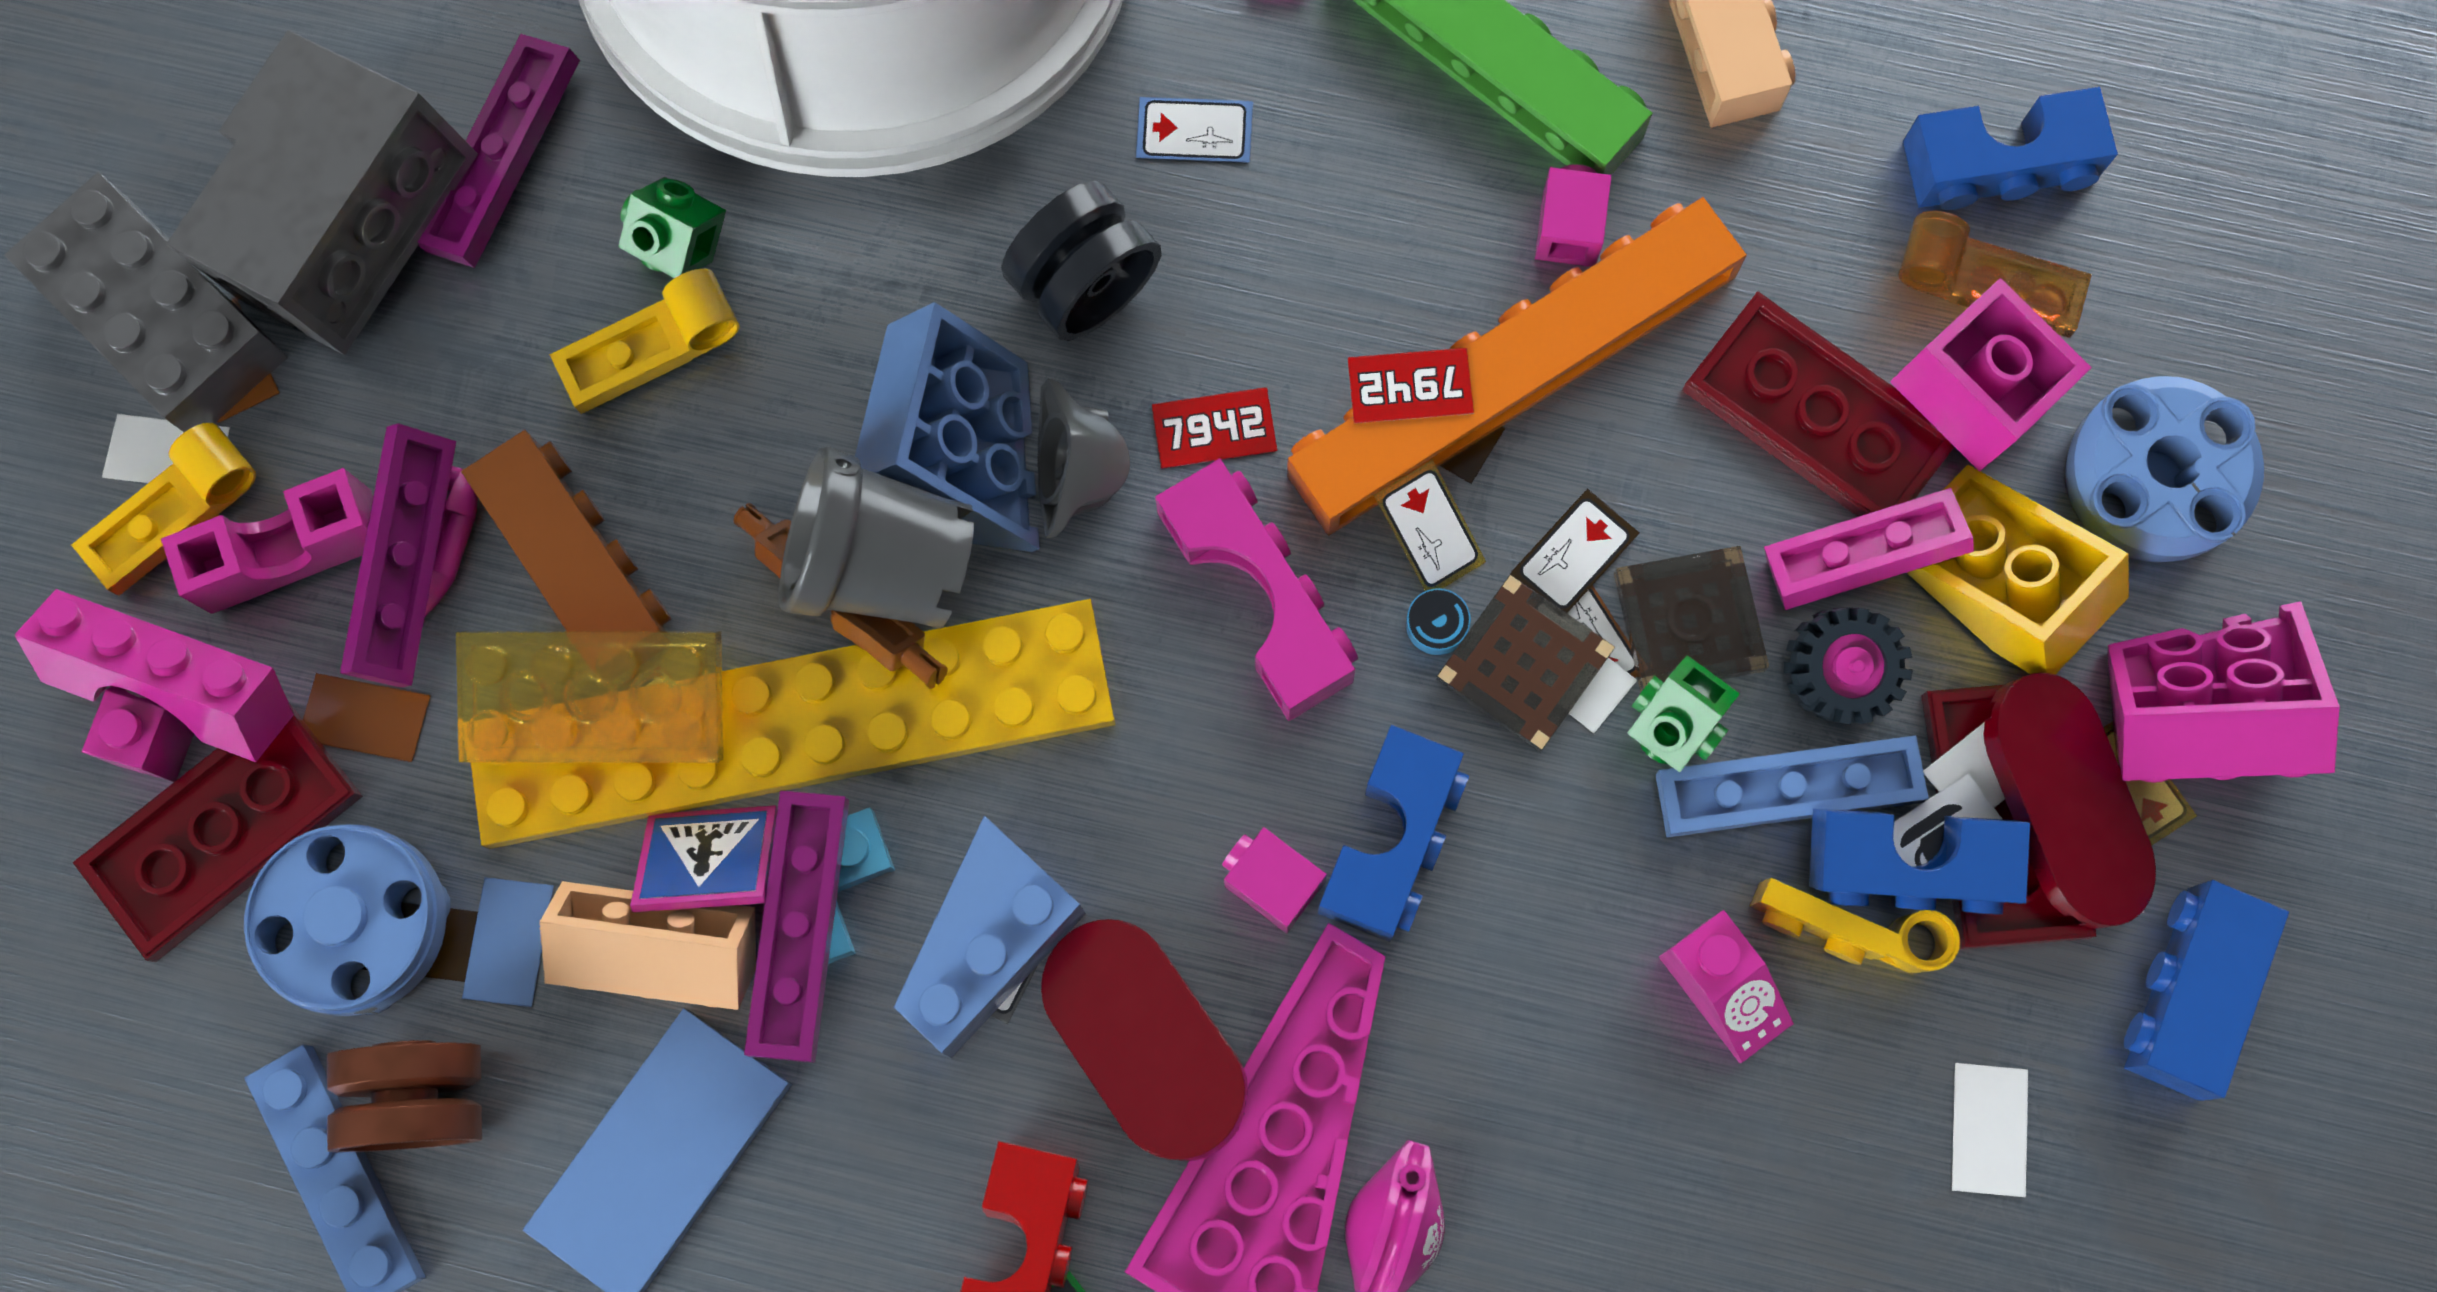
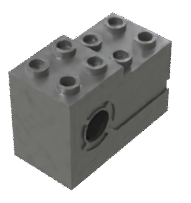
M287 30L218 131L233 144V147L217 167L188 213L182 218L166 245L237 299L292 328L296 326L307 336L345 355L418 246L417 241L451 189L455 190L478 153L418 92Z

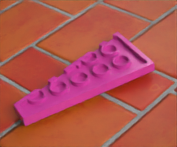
M1327 924L1244 1066L1247 1077L1246 1105L1243 1110L1244 1116L1238 1131L1224 1147L1214 1154L1188 1162L1126 1268V1274L1156 1292L1318 1291L1385 955L1334 925Z

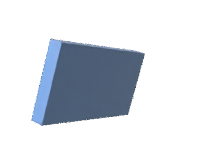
M683 1008L522 1231L605 1292H645L793 1084L757 1058L745 1056L743 1048L693 1012Z

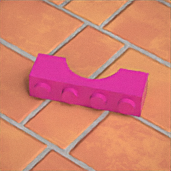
M1221 458L1155 496L1157 513L1189 565L1202 563L1231 565L1248 573L1265 590L1273 608L1274 620L1266 641L1255 655V669L1288 722L1353 683L1355 668L1352 663L1358 660V655L1351 641L1340 627L1331 631L1318 612L1319 609L1324 607V602L1317 588L1306 574L1299 578L1295 576L1285 560L1287 556L1291 555L1287 542L1273 522L1263 526L1251 507L1258 503L1256 495L1245 476L1239 470L1230 474Z
M58 589L54 590L14 634L42 683L93 702L107 686L133 691L169 711L183 722L201 742L257 762L294 715L272 667Z

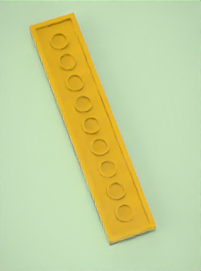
M1091 599L943 627L941 629L923 631L925 633L923 649L948 668L944 680L939 685L935 682V687L931 689L905 666L893 672L889 671L867 651L858 645H852L466 721L481 846L487 849H494L645 819L651 815L680 812L780 792V790L786 791L1114 726L1116 724Z

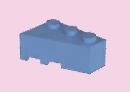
M984 816L894 1008L942 1054L952 1058L1053 950L1058 942L1086 914L1085 911L1069 893Z

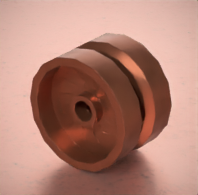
M412 1040L378 1043L370 1047L328 1053L327 1090L343 1097H371V1103L340 1107L327 1116V1152L402 1150L481 1141V1105L469 1099H438V1093L467 1089L481 1079V1045Z

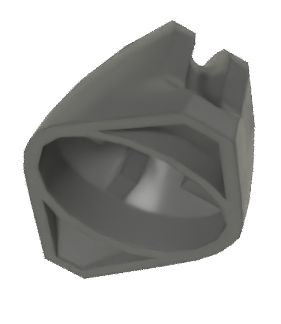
M1048 378L1041 386L1038 489L1046 538H1055L1064 530L1070 518L1078 514L1097 510L1117 493L1126 482L1129 474L1130 456L1124 438L1116 427L1108 421L1107 410L1081 406L1058 381Z

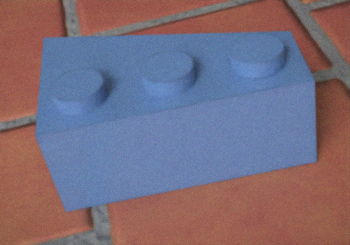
M936 302L888 324L855 457L860 460L861 468L940 497L971 505L973 511L962 519L974 522L972 544L1026 552L1039 550L1038 528L1030 526L1028 498L1036 495L1035 473L1026 470L1024 437L1032 434L1028 362Z

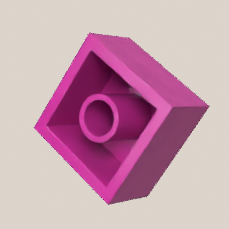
M2000 278L1931 341L1890 383L1980 472L2027 432L2092 367Z

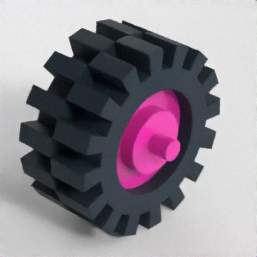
M1837 607L1830 611L1822 610L1812 615L1814 618L1812 621L1802 622L1797 627L1796 631L1800 633L1796 640H1789L1786 651L1792 653L1790 662L1784 661V673L1791 674L1792 682L1787 683L1791 694L1800 697L1801 700L1798 703L1805 710L1816 713V717L1850 725L1851 723L1865 724L1873 722L1872 717L1876 715L1886 716L1893 709L1889 704L1893 700L1902 701L1907 691L1900 687L1903 680L1911 681L1913 669L1905 668V659L1912 658L1910 647L1901 645L1900 639L1905 637L1899 627H1891L1887 624L1890 620L1881 613L1869 612L1870 609Z

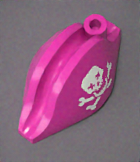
M1408 1140L1369 1179L1352 1200L1345 1221V1240L1355 1292H1406L1429 1269L1439 1255L1445 1235V1219L1430 1146Z

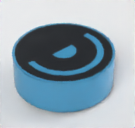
M1440 588L1427 590L1418 595L1408 609L1406 617L1408 637L1419 650L1425 653L1444 655L1453 652L1464 642L1468 634L1471 622L1470 612L1464 600L1456 593Z

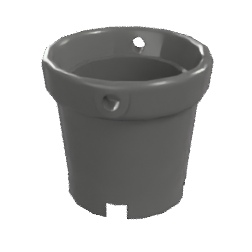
M831 447L820 448L813 458L803 481L786 541L779 585L780 609L789 613L820 616L827 609L915 622L941 629L952 613V610L936 607L942 591L960 594L971 553L974 522L963 520L962 518L973 511L972 506L940 497L861 468L860 460L853 455Z

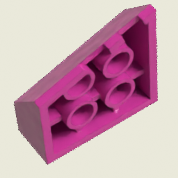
M2301 601L2279 606V617L2252 623V619L2247 614L2224 618L2222 629L2198 635L2195 632L2180 628L2108 645L2107 656L2114 743L2123 781L2142 780L2157 783L2168 779L2186 778L2231 780L2242 776L2270 775L2297 778L2308 774L2335 773L2340 706Z

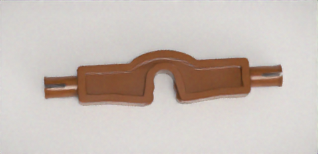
M747 503L746 509L742 506L736 512L733 519L734 524L755 539V557L780 578L791 521L784 519L774 524L758 511L752 503ZM831 610L830 621L834 630L867 651L889 671L893 672L905 666L922 680L929 689L935 687V682L939 685L947 675L948 668L923 649L925 633L913 622Z

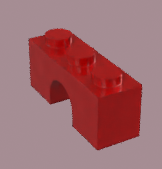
M998 1141L982 1210L987 1217L1011 1222L1022 1229L1027 1240L1026 1256L1021 1267L1007 1279L997 1282H986L964 1277L960 1292H1051L1052 1285L1064 1287L1073 1247L1062 1244L1068 1218L1080 1220L1089 1181L1078 1178L1080 1167L1076 1158Z

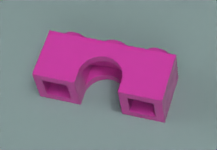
M341 468L283 491L288 509L272 518L251 523H237L220 515L161 538L179 596L210 614H214L362 556L373 501L371 489L345 468Z

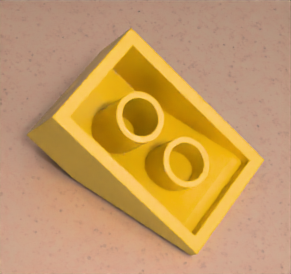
M1967 465L1943 490L1952 489L1973 536L1974 552L1907 572V574L1994 653L2029 674L2050 673L2056 675L2129 598V554L1985 473L1979 472L1976 468Z

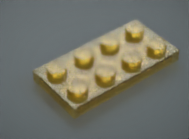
M721 631L456 632L459 762L718 763L723 760Z

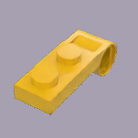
M695 269L677 276L664 287L662 291L663 300L549 354L574 407L580 414L692 361V359L726 343L737 334L740 325L712 270Z
M202 423L181 434L169 449V458L173 464L71 544L108 591L120 596L164 561L167 557L161 538L219 516L218 514L245 494L253 485L256 479L255 469L217 424Z
M1773 878L1759 882L1750 903V907L1765 913L1762 923L1766 926L1796 938L1800 937L1802 930L1827 940L1823 948L1824 951L1856 965H1861L1865 957L1869 960H1880L1908 973L1934 971L1948 966L1957 956L1960 947V936L1955 924L1946 915L1933 910H1923L1901 916L1894 920L1887 929ZM1915 924L1926 927L1934 937V952L1927 960L1916 957L1909 948L1908 934Z

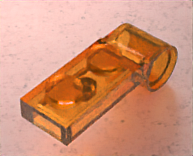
M1926 211L1915 217L1898 273L1899 279L1903 284L1913 290L1949 300L1950 303L1968 308L2001 278L2058 335L2070 338L2077 330L2092 274L1969 238V225L1962 218L1951 213Z

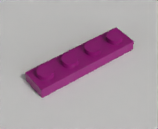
M520 33L465 140L478 155L455 190L451 189L417 241L418 246L425 252L473 268L476 267L580 62V59L570 48Z
M400 423L386 427L340 674L396 687L412 686L457 441Z
M780 790L744 1051L745 1056L809 1063L816 1062L849 809V800L845 796Z

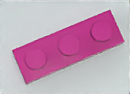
M1948 488L1764 546V550L1785 610L1974 552L1973 536L1952 489Z

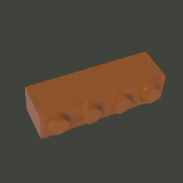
M525 429L461 471L594 673L609 685H613L674 644L663 627L664 624L672 620L671 616L650 588L642 594L629 576L638 570L636 564L618 539L607 544L596 527L605 521L603 515L584 489L574 495L563 478L571 473L572 470L551 441L541 446Z

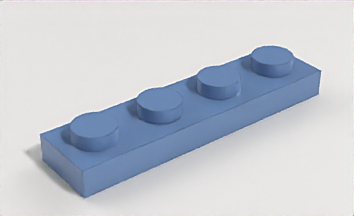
M1916 735L1685 766L1681 772L1674 768L1663 769L1655 774L1666 837L1812 818L1813 808L1867 811L1919 804L1929 799Z
M303 1044L244 1077L346 1291L403 1292L425 1279L426 1276L366 1153L327 1152V1116L343 1106L338 1096L327 1090V1074L314 1047Z

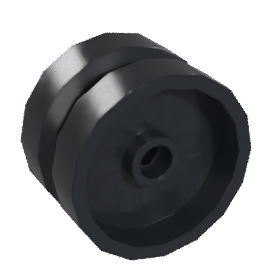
M1095 180L1072 187L1058 195L1038 211L1019 231L1007 249L1001 265L1003 277L1024 300L1039 301L1037 306L1039 317L1059 339L1072 341L1088 335L1124 309L1143 289L1155 272L1162 256L1161 245L1140 223L1133 220L1124 222L1126 217L1124 205L1103 183Z

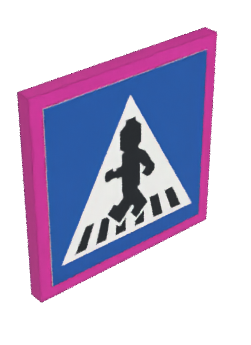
M776 805L672 812L648 816L630 904L632 913L765 903L777 817Z

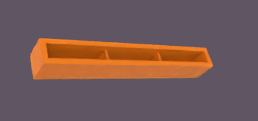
M1702 197L1686 208L1681 203L1672 205L1652 221L1650 225L1652 229L1635 240L1630 235L1616 240L1600 255L1601 261L1584 272L1580 267L1567 271L1552 283L1549 288L1551 293L1533 304L1529 299L1516 303L1498 319L1500 325L1482 336L1477 331L1471 332L1455 342L1449 349L1467 348L1474 414L1354 424L1353 410L1351 408L1343 417L1345 422L1327 434L1319 429L1299 440L1291 449L1293 455L1288 457L1287 477L1326 534L1330 536L1382 503L1388 493L1423 472L1434 470L1735 279L1747 254L1706 199Z

